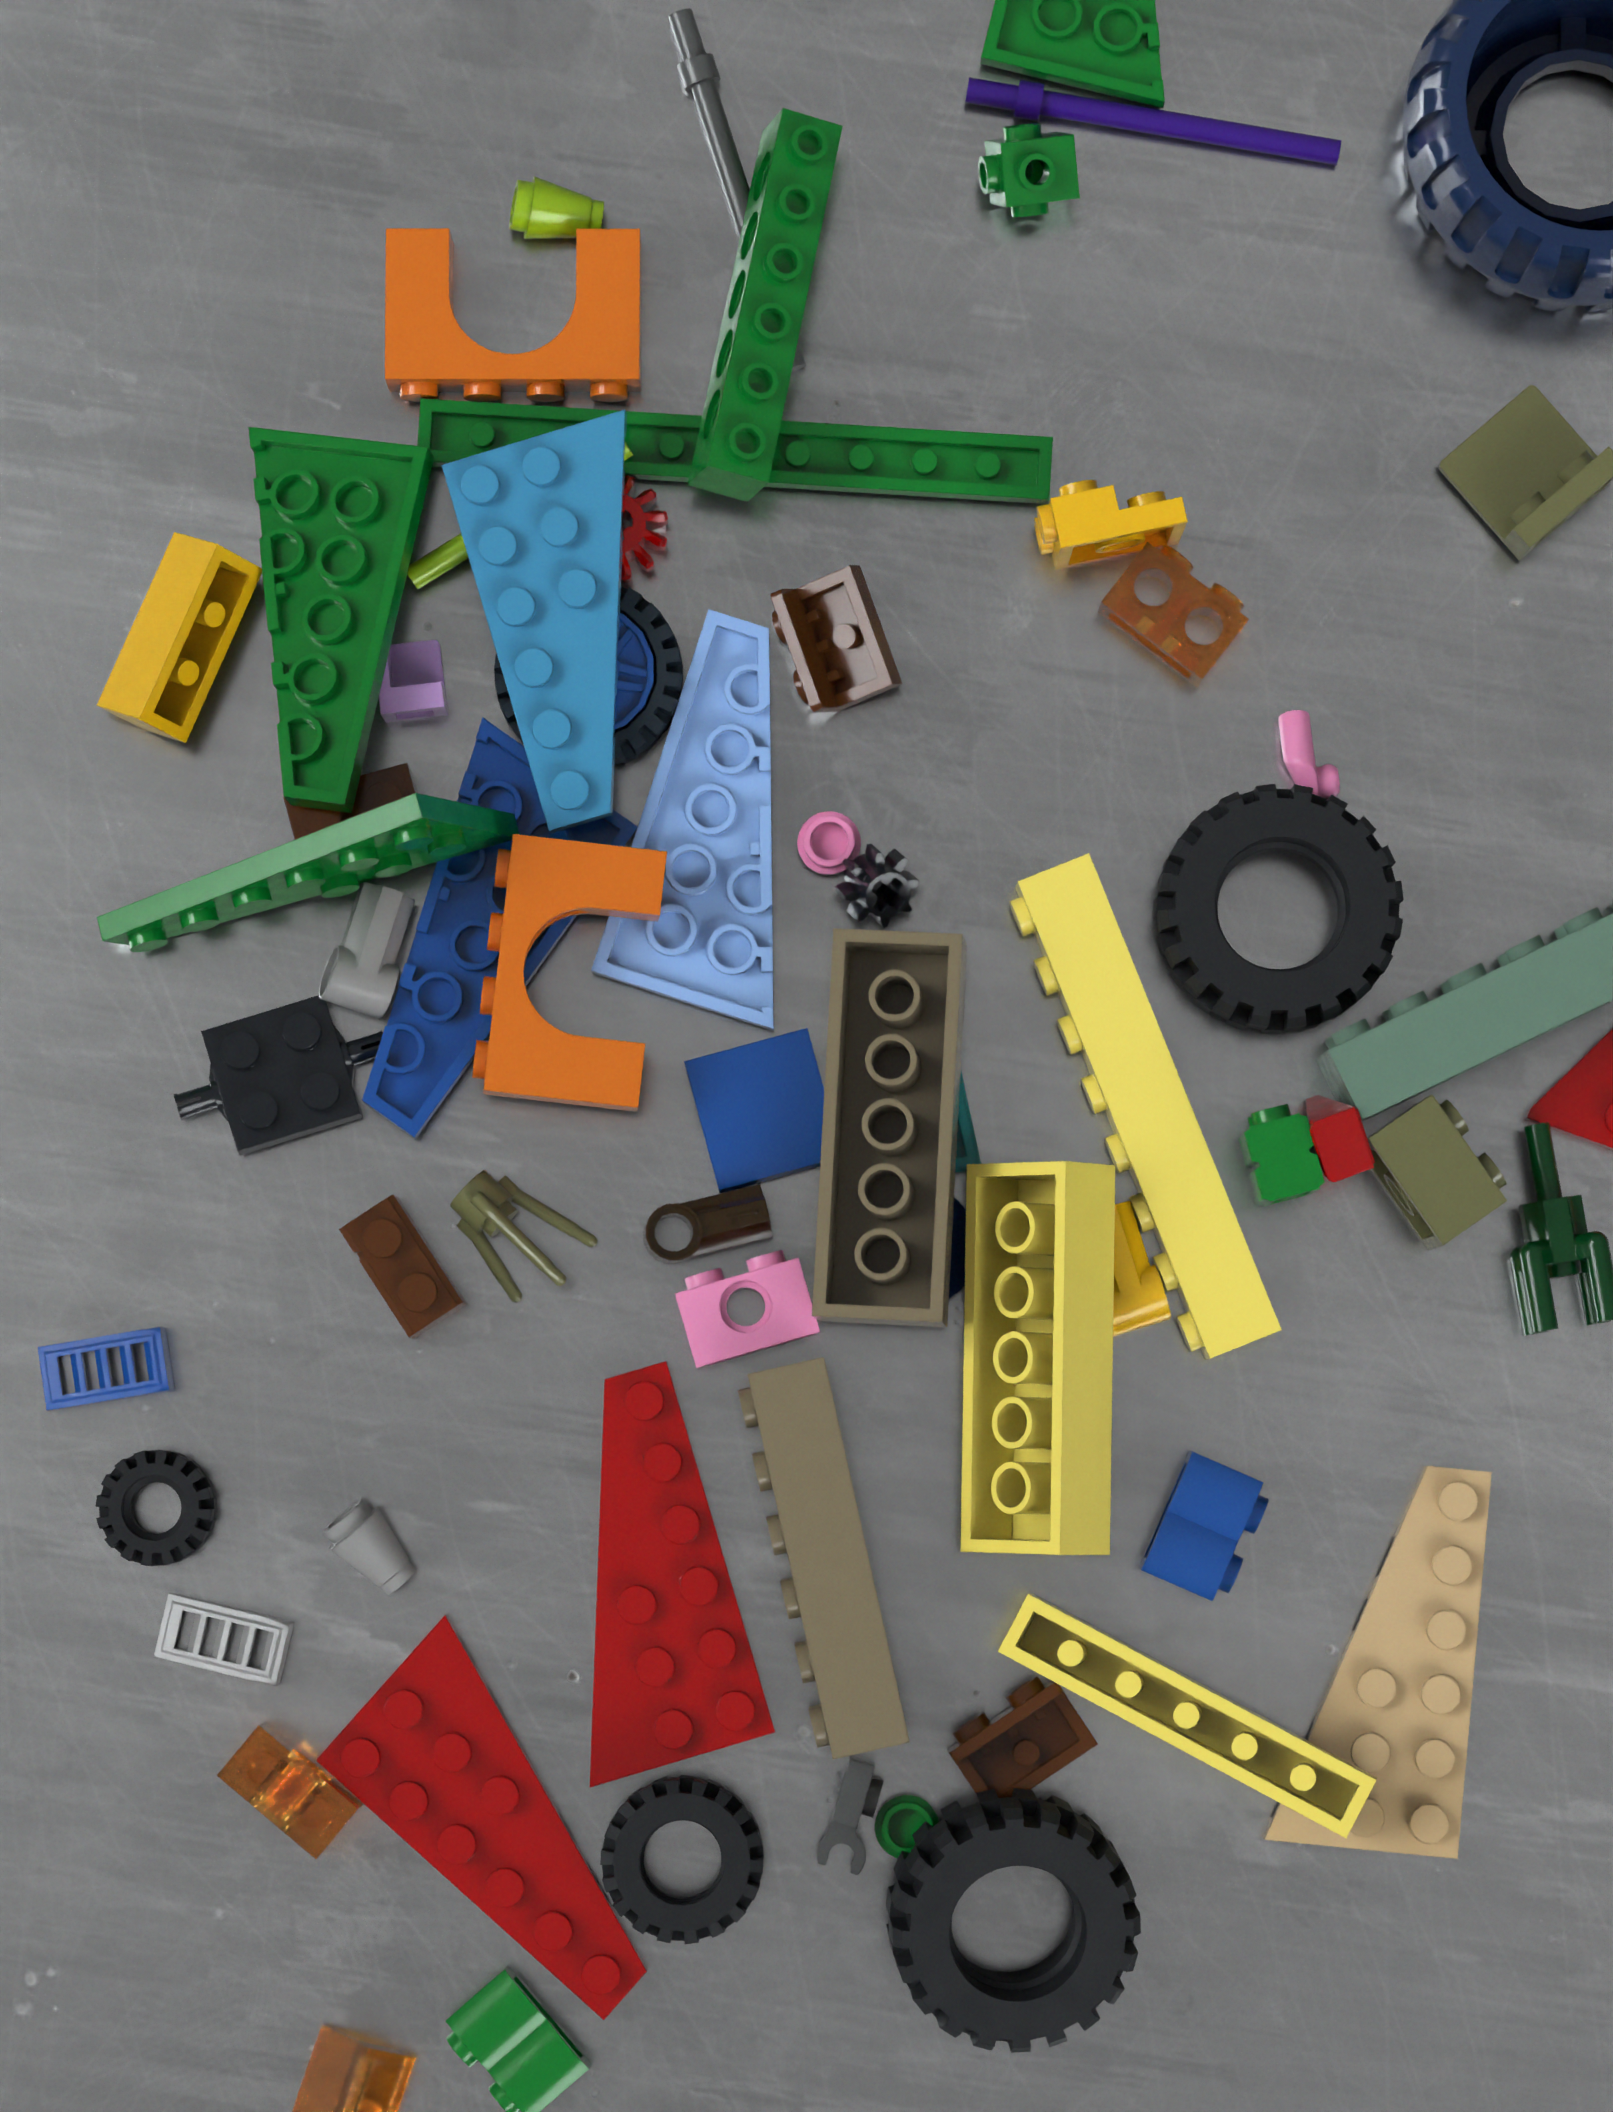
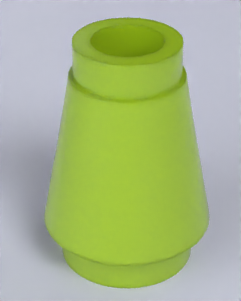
M536 176L533 177L532 182L517 180L510 212L509 230L524 232V239L576 238V229H601L604 201L594 200L592 197Z

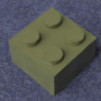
M1433 1094L1419 1101L1367 1137L1375 1160L1374 1168L1371 1169L1428 1251L1444 1246L1507 1202V1199L1500 1191V1188L1507 1183L1498 1167L1486 1153L1476 1157L1462 1137L1469 1132V1128L1460 1113L1447 1099L1439 1104Z

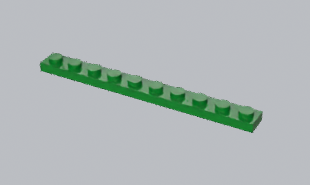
M420 398L417 446L429 448L434 456L432 467H442L441 465L605 416L619 410ZM626 411L627 429L625 442L633 456L624 461L625 476L644 480L688 482L702 416ZM781 420L769 483L765 487L1048 504L1050 498L1053 437Z

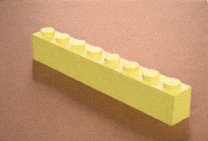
M1085 854L1018 881L1015 889L1019 898L1009 901L1012 913L1022 936L1033 933L1043 957L1033 960L1035 970L1046 995L1057 992L1066 1016L1057 1019L1061 1035L1071 1055L1080 1051L1090 1073V1075L1081 1078L1084 1092L1094 1114L1105 1110L1114 1133L1104 1138L1107 1149L1117 1172L1121 1173L1126 1170L1130 1172L1138 1194L1130 1196L1128 1199L1131 1202L1136 1221L1142 1233L1153 1229L1162 1253L1152 1258L1165 1291L1169 1292L1174 1289L1178 1291L1186 1313L1176 1316L1189 1351L1193 1352L1201 1349L1205 1360L1281 1331L1282 1329L1090 854Z

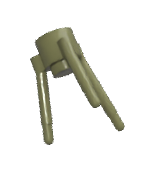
M483 1170L464 1186L450 1204V1207L462 1218L456 1226L473 1242L512 1302H519L522 1299V1294L483 1231L490 1237L495 1236L501 1231L541 1272H544L557 1286H563L566 1283V1276L511 1222L518 1211L511 1202L516 1203L589 1247H594L597 1244V1237L520 1190L506 1175L497 1181L486 1170Z

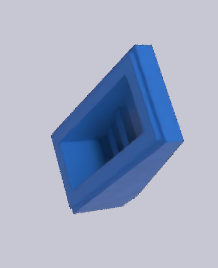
M165 1327L142 1329L37 1347L47 1411L175 1391ZM144 1344L149 1380L138 1382L132 1346ZM119 1348L124 1385L113 1386L108 1350ZM95 1352L100 1389L88 1390L84 1353ZM70 1356L75 1393L63 1395L58 1357Z

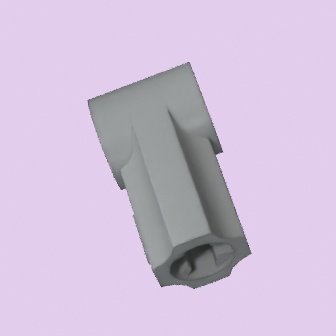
M363 882L359 885L360 888L358 889L341 945L337 944L333 949L326 964L319 987V998L381 1019L395 991L399 974V966L395 965V961L415 899L386 886Z

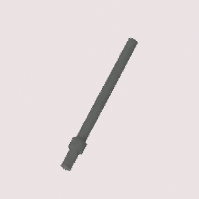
M682 9L668 16L682 62L677 67L685 91H692L740 239L750 189L716 83L721 78L714 56L711 53L705 52L692 9ZM799 341L797 343L792 372L806 366Z

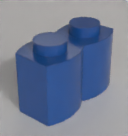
M1189 1451L1139 1569L1213 1601L1218 1589L1229 1593L1243 1562L1242 1557L1234 1554L1243 1530L1252 1534L1256 1532L1269 1501L1268 1498L1259 1495L1264 1482L1193 1451Z

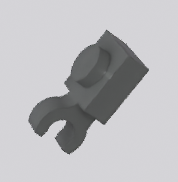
M849 1756L829 1829L818 1845V1864L826 1865L829 1851L833 1846L846 1844L854 1852L850 1873L858 1875L862 1871L866 1862V1850L864 1843L856 1833L861 1814L873 1818L884 1780L872 1777L875 1762Z

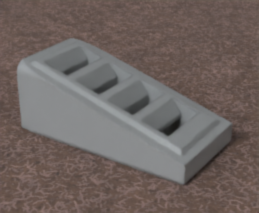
M168 1593L154 1657L278 1686L283 1674L294 1621ZM183 1611L196 1614L187 1650L175 1647ZM208 1617L220 1619L212 1655L200 1653ZM233 1623L244 1625L236 1661L225 1659ZM257 1629L269 1631L261 1666L249 1664Z

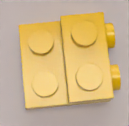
M1083 480L1060 487V496L1050 498L1049 504L1036 506L1037 517L1034 518V528L1040 554L1052 553L1054 567L1057 570L1179 544L1188 521L1182 497L1166 500L1165 492L1163 491L1145 493L1128 499V508L1119 510L1114 485L1098 488L1096 480Z

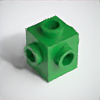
M1041 123L1005 126L1003 127L1004 138L984 141L986 156H981L978 161V175L982 192L985 195L990 194V204L1010 207L1011 217L1049 213L1048 202L1080 198L1074 134L1062 132L1041 133Z

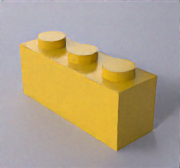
M174 532L96 706L143 730L186 743L261 577L262 568L219 544Z

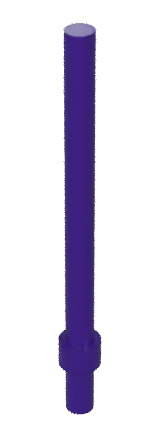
M969 77L965 103L1013 110L1014 117L1038 121L1039 116L1042 115L1337 165L1341 140L1048 91L1044 90L1045 83L1021 79L1019 86Z

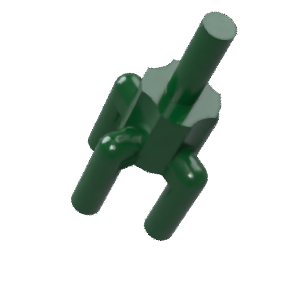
M1549 1122L1525 1126L1524 1131L1537 1202L1519 1205L1525 1244L1515 1247L1510 1254L1523 1336L1559 1329L1550 1279L1577 1275L1586 1325L1611 1322L1613 1320V1264L1608 1239L1602 1232H1588L1582 1195L1562 1197Z

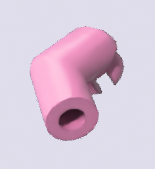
M1292 710L1281 714L1278 718L1283 762L1295 785L1313 788L1312 794L1328 799L1331 795L1337 797L1340 792L1338 769L1332 764L1316 767L1309 713L1302 710Z

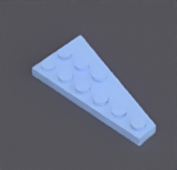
M708 609L631 846L632 848L667 851L660 917L658 922L609 916L591 972L774 1031L769 628Z

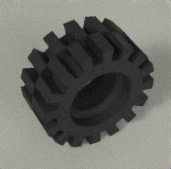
M164 1450L141 1451L134 1453L133 1456L127 1459H122L114 1465L116 1468L111 1474H106L101 1483L103 1485L101 1495H97L96 1507H99L100 1515L96 1519L99 1529H103L107 1537L104 1540L111 1548L121 1553L120 1556L124 1559L140 1563V1565L160 1566L180 1562L190 1557V1554L194 1551L199 1550L206 1542L205 1538L209 1531H213L216 1520H213L214 1510L217 1509V1498L213 1497L211 1489L214 1486L210 1478L206 1477L200 1470L202 1467L194 1460L185 1458L183 1454ZM154 1482L164 1483L172 1487L181 1501V1514L177 1523L163 1533H151L141 1528L136 1522L132 1511L133 1500L137 1492L145 1485Z

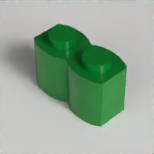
M508 1966L446 2020V2023L453 2030L446 2037L447 2042L469 2067H472L479 2061L490 2073L495 2082L488 2087V2090L506 2112H541L592 2066L572 2039L548 2014L542 2004Z

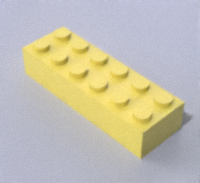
M1072 1161L967 1164L960 1552L1110 1555L1115 1165Z

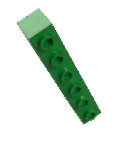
M782 108L762 131L689 475V486L748 502L769 483L842 125Z

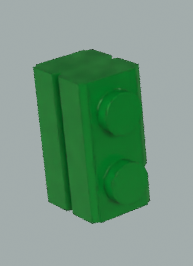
M1288 1104L1251 1113V1116L1247 1117L1249 1127L1240 1136L1238 1142L1245 1167L1252 1168L1253 1170L1248 1175L1254 1203L1265 1207L1311 1195L1319 1190V1187L1325 1181L1318 1155L1310 1153L1309 1150L1314 1144L1309 1131L1308 1117L1300 1115V1113L1291 1115Z

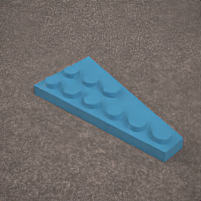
M625 409L441 465L550 833L613 815L614 730L618 679L617 647L620 622L623 542L622 510L625 485L624 454L627 429V413Z

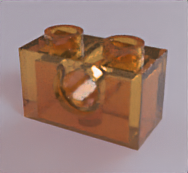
M267 1721L257 1726L217 1774L221 1780L315 1859L319 1858L364 1805L356 1796Z

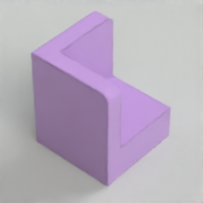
M437 640L393 644L390 646L379 693L380 712L385 723L448 716L441 647Z

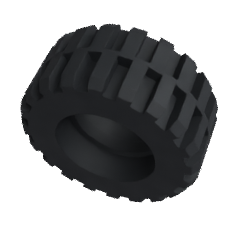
M1275 784L1256 786L1251 792L1239 794L1237 791L1220 799L1217 805L1208 811L1204 810L1197 816L1182 836L1178 838L1163 865L1158 879L1159 885L1157 896L1154 899L1153 919L1157 920L1158 935L1156 941L1161 956H1166L1172 969L1169 974L1179 988L1184 986L1196 999L1193 1002L1196 1006L1207 1014L1212 1011L1226 1019L1225 1024L1241 1030L1245 1027L1260 1029L1261 1034H1281L1283 1031L1297 1029L1300 1032L1317 1027L1329 1019L1336 1018L1351 1008L1372 989L1374 983L1385 972L1393 958L1391 953L1394 944L1400 938L1403 919L1399 918V904L1404 900L1401 881L1395 880L1392 866L1396 862L1388 845L1383 848L1380 846L1373 835L1377 829L1364 816L1358 820L1345 809L1348 803L1333 795L1328 799L1312 794L1313 788L1294 784L1291 789H1276ZM1265 851H1288L1311 861L1328 878L1337 901L1336 926L1327 946L1309 962L1289 969L1264 968L1241 957L1227 942L1218 919L1219 893L1227 875L1244 859Z
M1014 1788L1012 1797L998 1798L995 1789L977 1792L978 1803L961 1808L960 1803L956 1800L943 1807L941 1811L944 1819L934 1827L925 1821L912 1835L916 1845L911 1852L901 1851L893 1868L896 1875L895 1885L888 1887L886 1908L889 1915V1923L886 1926L890 1945L902 1981L909 1987L913 2001L925 2015L932 2013L937 2019L939 2028L956 2038L964 2032L970 2036L973 2046L991 2051L995 2047L996 2041H1005L1008 2043L1011 2053L1031 2052L1030 2040L1046 2037L1049 2047H1053L1068 2041L1064 2029L1078 2022L1082 2029L1086 2031L1099 2021L1100 2017L1096 2010L1098 2005L1103 2000L1114 2005L1125 1988L1120 1977L1123 1971L1131 1972L1134 1970L1138 1951L1134 1945V1937L1141 1934L1140 1913L1134 1900L1137 1895L1130 1876L1112 1842L1105 1838L1100 1827L1085 1813L1080 1816L1074 1813L1068 1802L1053 1795L1047 1801L1039 1800L1036 1798L1034 1791L1029 1789ZM1010 1866H1029L1053 1874L1069 1893L1073 1909V1919L1065 1939L1048 1958L1027 1969L1013 1972H998L981 1968L969 1962L962 1955L953 1938L952 1914L961 1896L975 1881L994 1870Z

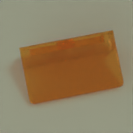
M322 2026L319 2030L292 2112H398L416 2058L399 2049L365 2043L336 2028Z

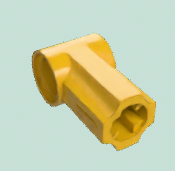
M1130 1201L1115 1204L1113 1337L1171 1319L1161 1278L1156 1266L1149 1263Z

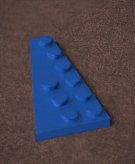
M482 717L476 736V743L462 780L457 802L515 814L520 835L627 847L635 836L638 826L614 809L611 816L550 833L524 746ZM512 841L438 861L434 869L410 953L398 984L399 988L362 1098L363 1103L414 1139L418 1137L474 1059L476 1040L487 1041L490 1037L492 1016L480 1014L481 994L484 976H497L499 952L487 951L491 912L504 914L507 889L494 887L498 849L511 850ZM577 915L555 922L535 940L527 955L524 966L525 987Z

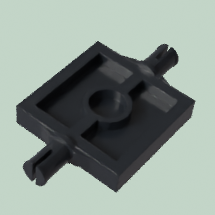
M319 995L201 1031L211 1062L210 1084L180 1094H174L181 1120L218 1108L220 1114L230 1125L239 1155H244L362 1118L353 1090V1066L375 1060L383 1032L381 1030L378 1033L345 1043L344 1037L333 1025L326 1001L320 999Z

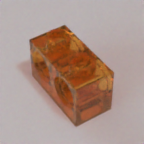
M1147 542L1101 601L1098 613L1196 688H1199L1244 630L1249 619L1240 613L1244 607L1243 603L1229 590L1217 583H1214L1209 589L1189 574L1194 567L1183 555L1168 545H1163L1158 550ZM1145 577L1158 578L1166 585L1169 599L1158 606L1146 605L1137 598L1134 591L1135 583ZM1196 615L1207 616L1216 623L1219 630V638L1211 644H1197L1187 636L1185 622Z

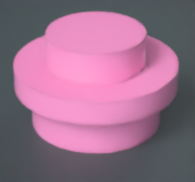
M825 811L813 815L803 824L798 834L797 847L800 858L809 869L821 875H836L846 871L847 868L843 864L845 858L853 860L859 856L861 838L856 825L851 819L838 812Z

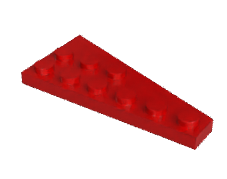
M667 1361L607 1378L604 1383L590 1787L775 1733Z
M446 1614L316 1761L598 2016L605 2020L648 1969L611 1903L607 1900L587 1865L585 1857L577 1843L574 1842L556 1806L509 1723L506 1722L483 1677L472 1662L457 1635L458 1633Z

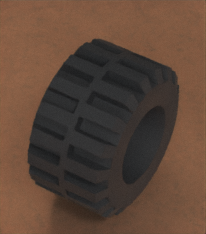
M687 1775L670 1779L665 1777L653 1781L652 1784L644 1788L638 1789L620 1806L604 1836L600 1860L603 1870L602 1881L606 1893L609 1892L614 1902L613 1907L621 1917L624 1915L632 1923V1928L641 1934L647 1932L656 1936L657 1941L671 1943V1940L691 1944L699 1943V1939L712 1936L714 1938L724 1933L728 1926L734 1922L737 1923L743 1917L759 1890L763 1873L764 1850L758 1824L752 1813L748 1812L743 1805V1801L736 1794H731L722 1788L721 1784L710 1779L705 1781L696 1779L695 1776ZM680 1820L698 1823L709 1830L717 1840L721 1851V1868L714 1883L704 1892L685 1898L670 1896L659 1890L648 1877L644 1864L645 1848L654 1832L667 1823Z

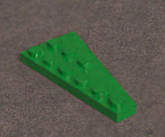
M995 0L980 64L1163 108L1165 103L1155 0Z
M248 427L250 447L254 452L256 478L253 479L255 500L259 505L262 537L259 539L267 627L272 636L274 662H271L272 680L274 687L277 689L280 722L277 724L283 795L289 804L293 806L352 813L434 456L428 447Z
M414 793L98 916L97 920L101 938L104 942L129 945L131 952H146L165 946L168 943L167 938L188 932L207 930L223 922L322 895L324 898L348 895L357 891L360 888L359 884L363 882L400 875L413 868L512 841L513 834H519L515 814Z

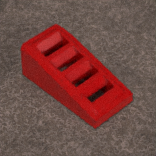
M1320 1095L1307 1098L1306 1111L1310 1125V1135L1323 1174L1327 1177L1328 1181L1337 1182L1374 1168L1375 1160L1358 1108Z

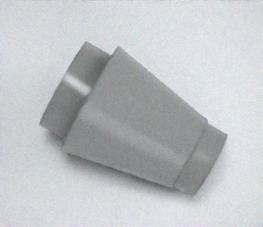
M362 1498L356 1500L342 1511L323 1531L332 1542L329 1549L377 1587L380 1586L387 1595L400 1588L416 1572V1568L409 1562L408 1556L378 1506L370 1508Z

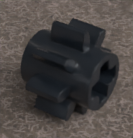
M867 844L865 854L853 860L845 858L843 860V864L847 868L844 876L845 882L835 886V891L845 900L851 901L847 912L859 923L864 921L871 913L873 919L883 928L888 927L891 917L897 916L902 911L910 913L912 911L909 904L911 889L919 886L920 881L910 872L903 871L907 866L908 859L896 849L890 851L884 859L882 852L872 844ZM878 881L882 882L877 890L873 889Z

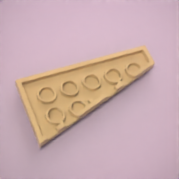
M1424 1466L1394 1535L1395 1539L1379 1575L1376 1576L1367 1597L1368 1601L1355 1630L1349 1638L1313 1721L1314 1724L1307 1738L1308 1741L1377 1777V1781L1347 1838L1279 1803L1264 1833V1840L1458 1859L1492 1472Z

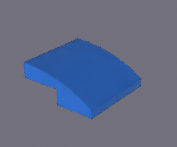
M808 1028L684 1061L720 1193L820 1166L824 1086Z

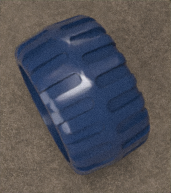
M1453 0L1437 18L1421 44L1411 68L1404 99V170L1407 182L1412 183L1417 195L1416 209L1428 231L1436 228L1446 242L1444 253L1462 271L1468 265L1475 268L1488 278L1485 287L1500 296L1509 299L1514 292L1535 298L1534 307L1547 311L1561 312L1569 305H1583L1586 307L1587 312L1613 308V201L1606 205L1585 209H1574L1548 203L1523 185L1508 162L1503 138L1509 106L1520 90L1543 75L1576 70L1603 76L1613 83V0Z

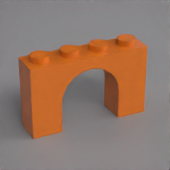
M386 228L385 381L390 392H400V399L420 402V398L438 399V392H463L465 400L490 402L500 400L501 392H526L528 400L554 402L563 400L564 392H590L591 400L618 402L627 400L628 392H641L642 241L640 229H576V300L568 323L546 345L525 353L507 354L489 350L473 341L461 329L454 317V243L450 229Z
M513 834L511 850L498 849L494 887L507 889L504 914L491 912L487 951L499 952L497 976H484L480 1004V1014L492 1016L489 1041L476 1040L472 1078L485 1079L483 1089L485 1095L637 1112L645 1043L572 1035L552 1026L536 1011L528 997L524 983V966L527 955L540 934L555 922L570 916L595 914L658 922L667 851Z

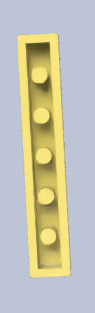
M1027 1594L998 1650L999 1653L1344 1838H1347L1377 1781V1777L1035 1594Z

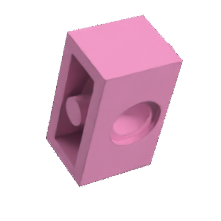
M783 1250L746 1260L749 1270L747 1273L724 1279L722 1269L717 1268L684 1278L687 1290L675 1293L697 1369L820 1334L817 1319L812 1316V1302L799 1257L786 1261ZM742 1289L756 1291L761 1295L765 1303V1311L762 1318L750 1326L736 1324L730 1319L727 1312V1304L730 1297Z

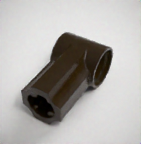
M760 1184L683 1203L666 1204L657 1208L652 1213L643 1230V1243L648 1253L657 1261L665 1264H678L690 1258L773 1239L770 1217ZM666 1217L682 1219L690 1230V1241L687 1247L680 1251H669L662 1248L655 1238L657 1223Z

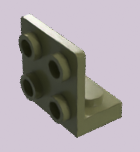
M1530 385L1440 462L1439 470L1520 561L1613 481V450L1607 447L1597 456L1536 386Z

